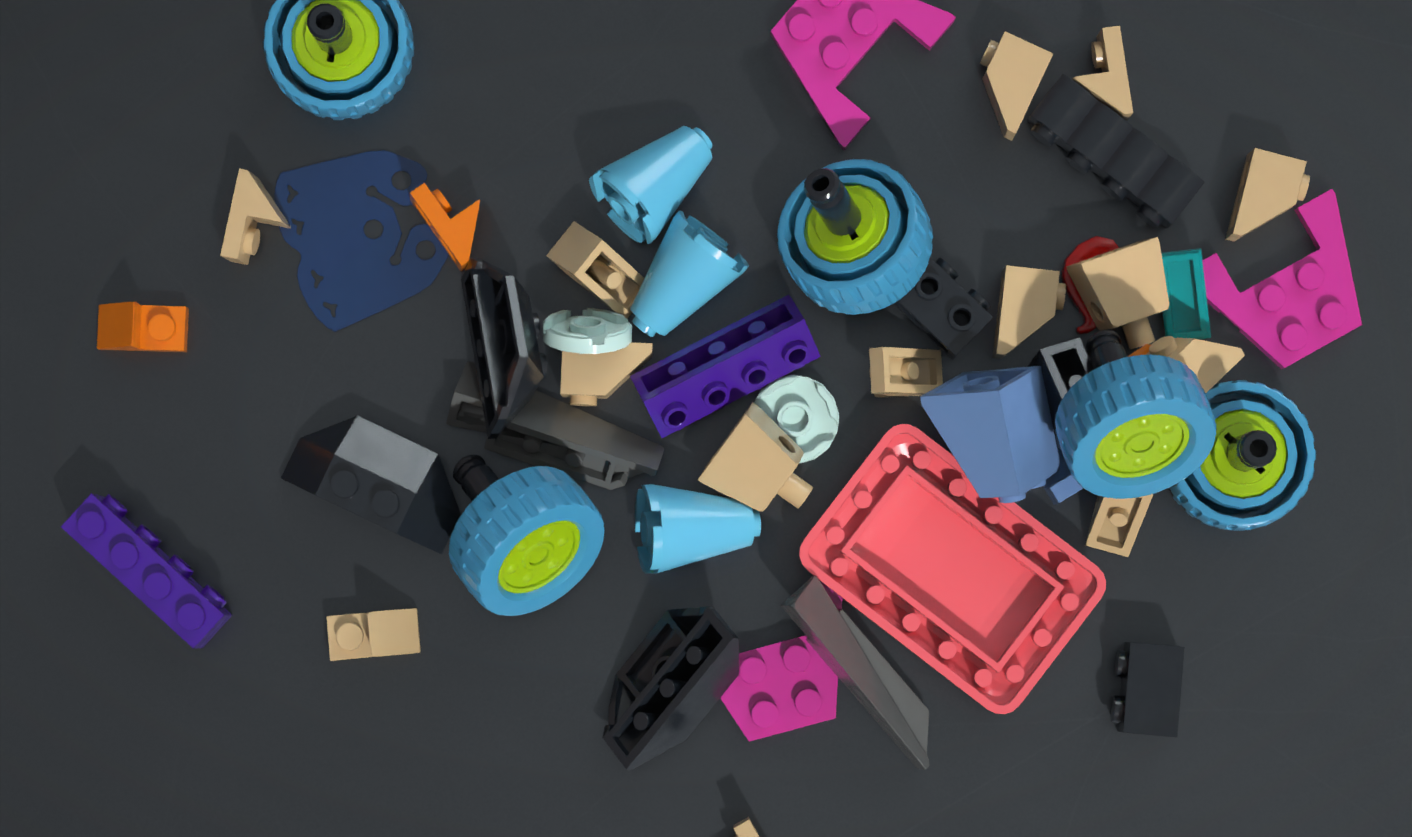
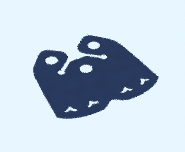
M385 150L368 151L280 173L276 182L274 198L276 205L291 228L279 226L284 240L301 254L297 270L300 290L311 311L327 328L336 332L418 294L433 283L447 260L449 254L428 224H419L414 226L409 232L400 255L401 263L396 266L392 265L390 258L395 254L402 235L396 214L391 206L374 196L369 197L366 194L368 187L375 186L377 192L402 206L412 205L410 192L426 183L428 175L425 168L418 162ZM398 171H405L411 177V184L405 190H398L392 184V177ZM288 185H291L292 189L298 192V195L290 203L287 201L290 195L287 188ZM292 219L304 222L301 235L297 234V225L292 223ZM369 220H378L383 225V233L377 239L368 238L364 233V225ZM424 240L431 241L436 250L434 256L427 260L419 258L416 254L417 245ZM312 270L323 277L317 288L314 287L315 278L311 274ZM324 302L337 304L335 317H332L331 310L323 305Z

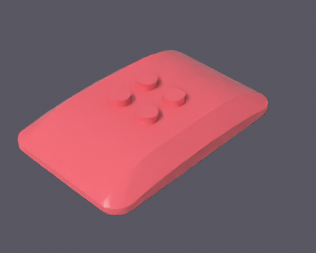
M910 424L893 426L885 433L805 537L799 551L801 563L809 573L815 575L823 584L984 708L995 714L1013 712L1021 705L1101 600L1106 590L1104 573L1097 565L1015 502L1000 503L998 497L980 498L955 457L921 430Z

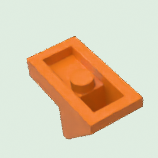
M423 183L410 192V200L459 270L463 271L470 260L480 200L450 219L447 214L452 211V208L438 188L431 192L427 185Z
M137 302L100 304L98 310L97 349L187 352L189 308L186 306L140 305Z

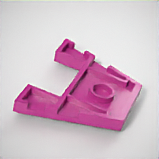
M797 0L773 27L770 35L797 79L802 83L812 99L821 118L828 125L835 141L840 148L845 150L870 121V117L836 88L893 22L897 23L930 51L953 24L956 17L947 11L919 0Z
M1333 189L1294 210L1317 250L1241 293L1238 291L1217 253L1203 260L1208 304L1218 313L1221 312L1240 329L1239 332L1280 369L1286 368L1362 325L1337 198Z
M822 583L837 610L842 609V598ZM806 635L739 653V676L720 699L749 742L836 718L838 676L807 642Z

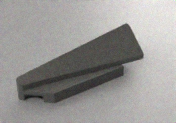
M467 362L454 391L446 424L487 433L476 365L474 362ZM537 390L497 439H488L487 436L484 446L486 450L535 466L557 468L566 472L572 478L609 490L625 486L628 478L642 473L649 474L650 477L655 476L664 452L663 446Z
M813 575L780 606L807 636V642L917 769L926 770L930 766L927 757L928 708L842 609L837 610L820 580Z

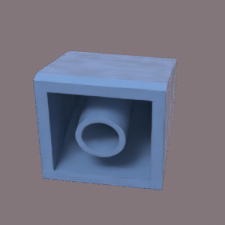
M1041 366L962 372L920 396L922 407L980 498L998 497L1000 503H1012L1026 498L1027 491L1044 486L1047 483V478L1061 470Z

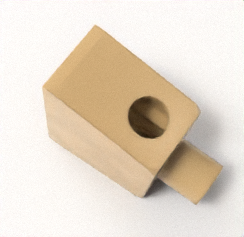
M1158 237L1140 240L1066 266L1077 291L1099 330L1122 326L1129 349L1138 348L1155 341L1148 316L1169 308V298Z
M754 402L745 411L698 478V481L762 512L776 494L799 509L813 489V486L793 473L804 454L802 449Z

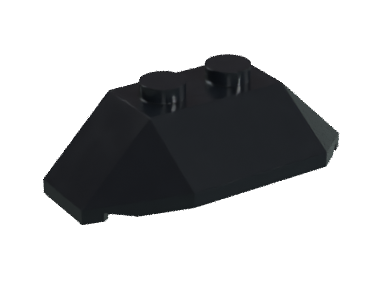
M470 258L461 278L487 436L488 439H497L530 401L540 382L546 378L547 359L544 353H539L537 341L540 335L539 316L537 313H532L530 297L515 276L480 258Z
M359 416L301 437L281 476V479L439 554H443L452 531L461 516L438 453Z
M704 606L700 608L667 610L615 675L609 704L608 725L604 727L602 738L626 770H633L685 741L739 676V638L714 607Z

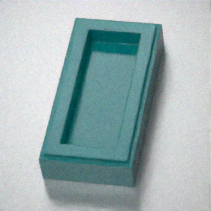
M1202 249L1162 252L1169 298V308L1162 311L1165 336L1195 339L1211 338Z

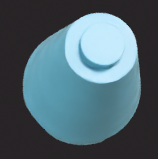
M682 126L597 170L589 178L590 188L598 202L604 197L612 208L607 215L626 235L636 242L642 243L646 240L647 244H650L660 234L711 162L712 153L710 149L713 147L712 142L701 129L697 127L691 129L690 127Z
M678 210L672 218L631 305L630 310L635 315L632 320L633 324L650 337H653L656 332L663 336L667 335L742 275L749 267V264L739 253L734 258L726 254L728 243L691 215L686 219L683 211Z
M655 484L641 485L642 489L637 491L635 501V533L641 532L643 546L637 547L641 568L645 574H657L751 546L754 537L760 536L761 518L759 511L753 510L751 507L733 498Z

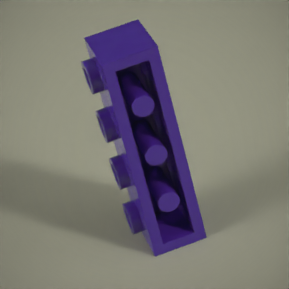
M787 295L631 375L630 378L661 438H664L821 356L804 317L790 295Z
M91 493L64 522L61 528L193 649L203 648L232 616L223 607L227 603L226 599L210 585L207 584L202 588L190 576L194 573V570L176 554L171 558L158 547L161 540L143 524L137 528L125 517L129 511L110 494L104 498L101 495Z

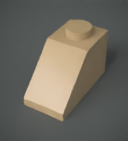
M1006 31L999 43L994 40L990 41L980 64L988 67L982 80L1003 137L1012 141L1053 53Z
M1258 148L1250 151L1246 156L1225 240L1234 242L1296 205L1297 200L1303 201L1310 181V175L1304 174L1307 161Z
M574 221L546 256L609 309L622 314L628 319L632 314L630 310L644 277L601 238Z
M1010 265L1004 267L1001 275L992 358L1002 359L1055 316L1056 310H1063L1066 284L1059 283L1060 271Z
M1165 336L1151 344L1149 352L1146 354L1166 356L1184 363L1197 375L1205 393L1245 356L1242 349L1195 338H1173L1172 336Z
M630 343L627 347L620 350L600 354H579L562 351L561 396L570 397V405L597 406V398L607 399L631 375L653 357V344Z

